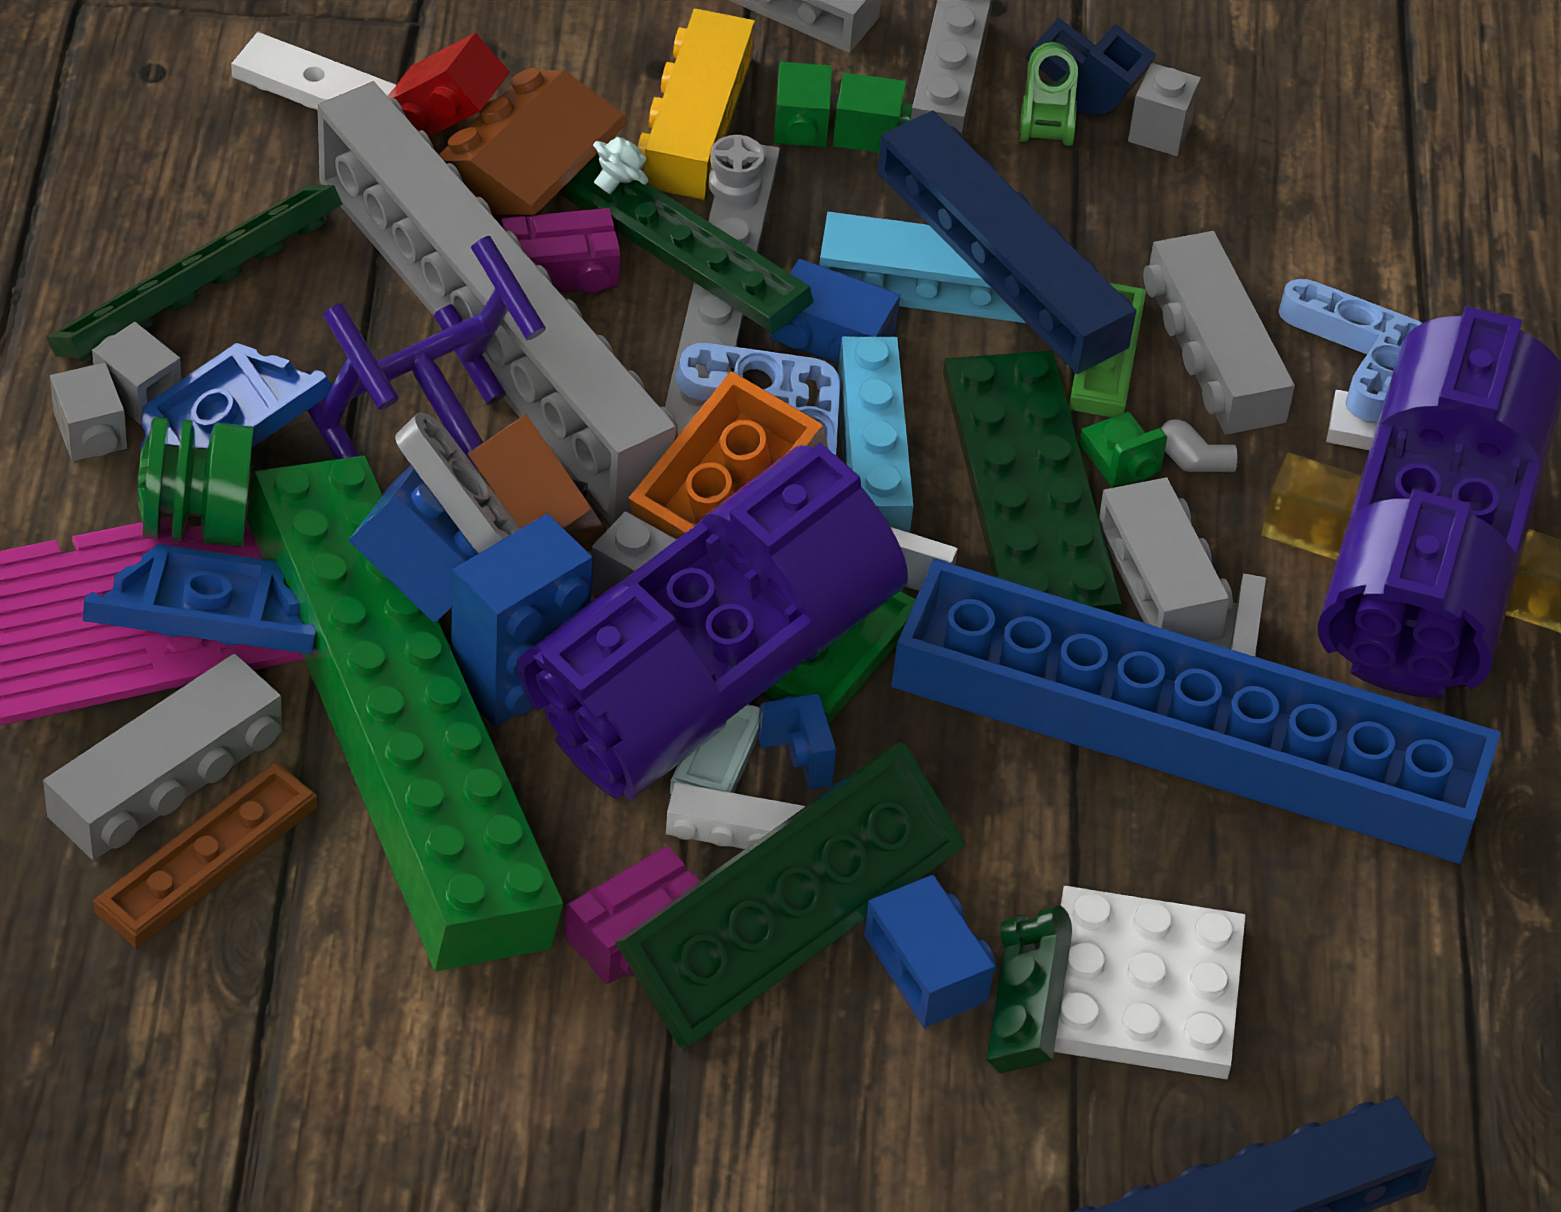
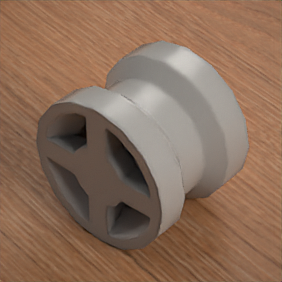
M729 135L719 139L712 146L710 191L717 198L730 203H745L754 199L762 188L763 177L761 170L765 158L763 147L756 140L743 135Z

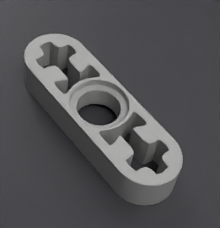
M419 412L396 433V443L401 452L478 553L520 530L518 524L449 432L435 418L426 413Z

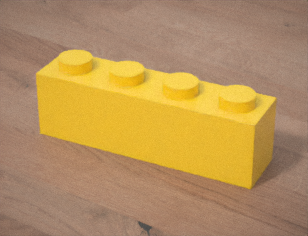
M694 8L688 27L678 28L673 48V58H676L675 63L667 62L663 71L661 93H664L663 98L654 97L648 127L652 129L651 133L642 132L637 147L647 158L644 164V173L649 180L647 183L658 190L705 200L709 189V174L712 168L710 161L712 146L719 139L727 135L752 59L755 20Z

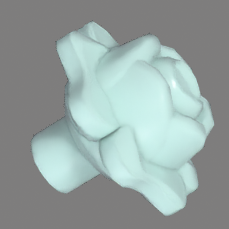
M616 137L608 144L595 141L593 146L597 149L600 156L599 162L603 169L595 179V184L609 194H612L620 182L631 183L633 180H638L646 185L649 180L641 169L647 158L635 144L620 137Z

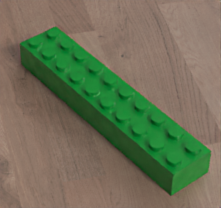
M358 456L254 471L246 520L262 558L276 561L284 575L285 586L293 590L300 602L299 617L303 624H313L316 630L313 654L302 653L434 972L551 949L563 902L438 621L435 623L431 621L348 541L383 496L366 457Z

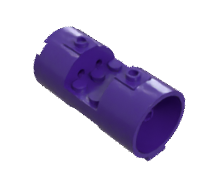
M1465 306L1463 316L1442 317L1422 323L1411 330L1401 343L1318 622V636L1325 651L1328 654L1338 651L1343 657L1353 663L1350 673L1372 685L1406 695L1444 697L1446 687L1465 684L1472 690L1479 686L1490 673L1561 412V362L1541 341L1520 330L1522 319Z
M821 442L813 448L803 445L796 446L706 514L697 525L619 584L611 586L520 655L516 663L519 680L533 709L539 711L545 706V715L558 734L554 740L574 765L607 795L617 799L624 794L628 801L631 802L722 731L726 726L727 720L804 660L814 659L906 586L908 580L906 561L898 540L885 517L861 487L860 476Z

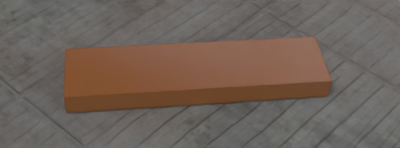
M274 761L93 900L94 913L137 949L318 808L317 795L279 763Z

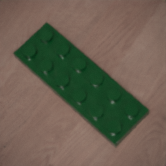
M1053 350L945 358L943 376L993 577L1119 615L1121 600Z
M905 742L896 743L616 940L615 943L679 1048L690 1047L863 921L867 916L869 900L916 882L966 844Z

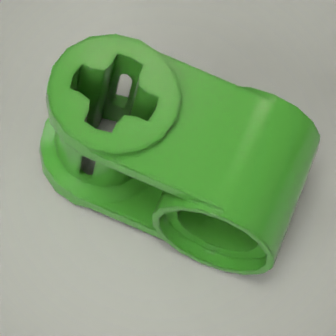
M1056 42L1044 43L1037 47L1030 56L1026 92L1023 96L1019 142L1027 143L1030 138L1061 140L1063 146L1072 147L1077 110L1075 98L1078 66L1071 51L1063 44ZM1049 56H1060L1067 61L1068 68L1066 74L1058 81L1053 82L1041 78L1038 71L1041 62Z

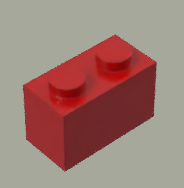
M475 32L412 65L390 92L388 98H395L401 105L405 117L417 131L422 130L430 137L480 112L510 71Z

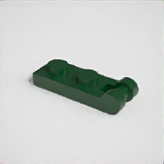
M1057 905L1042 909L1036 918L1029 919L1025 915H1019L1005 919L1001 924L1000 934L1005 949L986 1060L998 1073L1053 1061L1072 938L1071 919L1068 912L1062 906ZM1041 942L1040 949L1035 950V944Z

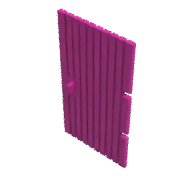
M173 516L161 518L158 539L142 538L143 523L140 522L72 536V542L76 550L73 552L61 554L57 540L1 550L0 726L185 686L234 653L252 670L304 660L303 654L298 652L243 644L231 646L215 640L188 636L168 637L153 631L83 621L85 596L91 592L103 596L113 589L114 576L127 566L139 563L142 555L157 544L263 559L247 520L245 522L243 547L206 544L202 535V525L190 527L189 521L182 540L173 541Z

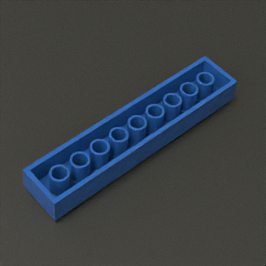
M934 558L897 642L891 684L892 688L1461 864L1501 732Z

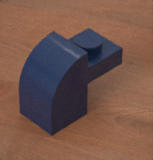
M1058 17L1032 46L1025 59L1029 61L1034 50L1044 43L1056 42L1063 44L1071 51L1078 66L1075 98L1077 102L1076 111L1084 114L1100 115L1108 113L1118 106L1146 73L1156 54L1116 24L1095 45ZM1056 55L1045 58L1039 66L1041 71L1055 81L1061 79L1066 74L1068 68L1067 61Z

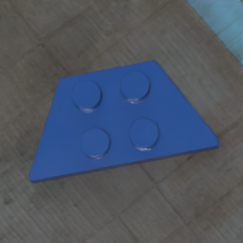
M235 343L143 406L142 428L146 434L141 444V450L152 428L153 417L169 418L168 444L180 445L182 422L184 419L193 421L196 447H208L215 423L254 426L252 445L254 447L326 398L332 388V384L322 371L315 369L312 374L296 370L287 359L275 355L263 356L259 354L257 349Z
M157 544L142 555L139 563L127 566L114 576L113 589L106 594L100 596L91 592L85 596L83 621L153 631L168 637L188 636L215 640L231 646L243 644L305 654H313L316 632L313 624L304 625L299 617L300 602L293 590L285 586L284 575L276 561Z

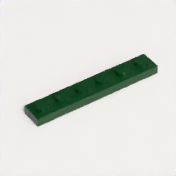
M598 153L560 190L563 197L583 210L610 208L615 231L773 334L814 303L809 285L649 183L644 185L638 180H633L631 183L620 182L612 194L604 191L594 183L597 176L603 170L599 162L600 156Z
M307 185L46 336L55 357L78 358L80 362L92 360V349L97 347L106 337L117 334L133 322L147 329L154 324L153 315L166 307L169 310L177 309L193 302L199 297L197 289L209 282L219 284L234 278L242 272L240 264L254 256L256 259H260L280 251L285 247L283 239L296 231L299 234H303L321 227L328 221L325 214L343 204L335 186Z

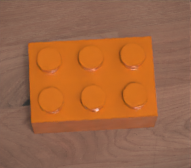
M730 371L628 499L633 516L678 539L697 525L706 514L796 446L803 445L813 448L821 442L828 448L824 425Z

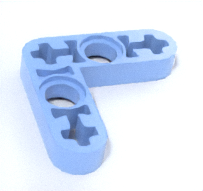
M1296 279L1288 282L1285 286L1278 311L1280 317L1286 323L1367 354L1353 375L1345 404L1354 416L1365 421L1378 422L1393 373L1389 369L1394 370L1401 343L1406 335L1422 324V322L1316 281ZM1373 389L1378 392L1377 395L1372 394Z
M695 343L688 346L682 352L675 378L679 389L688 397L707 401L727 376V367L734 368V373L743 377L745 371L750 369L764 371L771 378L772 385L763 390L822 423L828 449L836 455L840 381L838 373L829 363L817 358L712 343ZM696 364L706 366L707 374H709L708 378L698 377V370L695 368ZM806 380L816 381V387L820 390L815 406H806L809 399V387L805 384Z

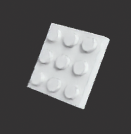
M1064 886L1060 906L1065 908L1071 919L1072 938L1054 1052L1228 1079L1232 1060L1245 914Z

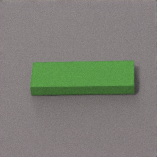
M1110 283L1118 292L1127 296L1132 306L1137 310L1130 346L1123 352L1079 374L1075 373L1068 409L1113 418L1123 414L1125 411L1146 289Z

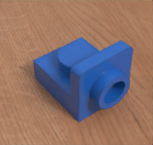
M819 694L800 697L785 696L775 701L762 703L760 705L758 725L760 746L766 748L788 744L792 765L794 768H803L809 789L832 786L836 747Z

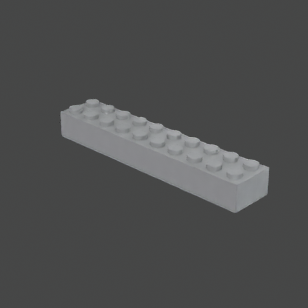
M372 81L319 103L320 183L322 185L335 186L343 203L341 208L433 316L439 309L449 304H453L462 321L482 312L495 287L472 251L471 246L481 238L491 236L546 327L542 334L527 341L509 311L483 353V356L506 392L503 399L519 417L527 414L571 479L588 483L587 498L611 526L625 511L633 515L628 498L678 435L677 424L670 411L663 406L659 407L649 396L640 377L634 371H628L614 356L607 339L593 332L583 320L577 305L570 299L565 300L552 285L547 271L541 265H535L522 251L521 245L514 233L509 230L505 231L492 216L485 200L473 195L463 183L456 167L451 163H445L434 150L428 135L422 130L417 131L405 117L401 105L395 98H388L381 88Z

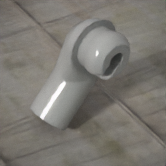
M1178 419L1169 420L1161 427L1167 436L1165 452L1183 471H1236V445L1207 444L1190 424Z

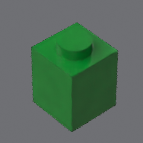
M779 62L774 127L775 144L826 147L832 65Z
M843 72L836 110L833 146L880 153L882 134L911 121L913 104L903 102L906 81Z

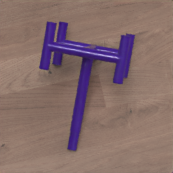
M491 236L483 237L471 246L472 251L495 287L482 312L462 321L453 304L444 306L434 314V318L442 329L441 332L379 361L376 360L343 303L337 304L324 312L323 317L345 352L347 359L328 396L308 409L307 412L336 460L360 456L340 423L352 398L368 391L379 410L385 409L399 399L389 381L410 371H413L415 379L445 429L469 459L468 453L484 443L438 365L433 360L455 351L485 403L491 405L501 400L506 395V392L483 356V353L508 311L527 341L536 338L546 330L545 325ZM309 370L304 371L305 373L311 374ZM470 459V461L472 462L473 466H474V467L476 468V470H477V467L475 466V464L473 463V461Z

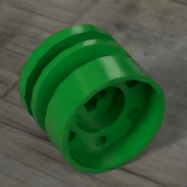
M153 417L152 428L141 450L137 505L143 523L142 538L158 539L161 513L173 514V541L182 540L189 516L201 517L204 543L243 547L254 426L215 423L208 447L204 448L196 447L195 430L192 420L183 419L180 445L168 444L169 418Z

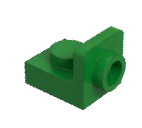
M1126 412L1081 429L1079 445L1109 485L1115 488L1134 481H1145L1154 474L1161 472L1167 436L1161 428L1145 433L1131 413Z

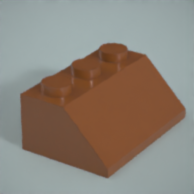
M533 67L516 74L511 79V86L498 98L486 103L479 112V117L467 128L456 132L449 138L448 146L439 156L446 164L451 163L456 167L463 183L475 197L479 196L485 200L492 215H536L598 153L597 149L593 146L595 141L607 144L628 122L621 111L565 70L540 71L539 68Z

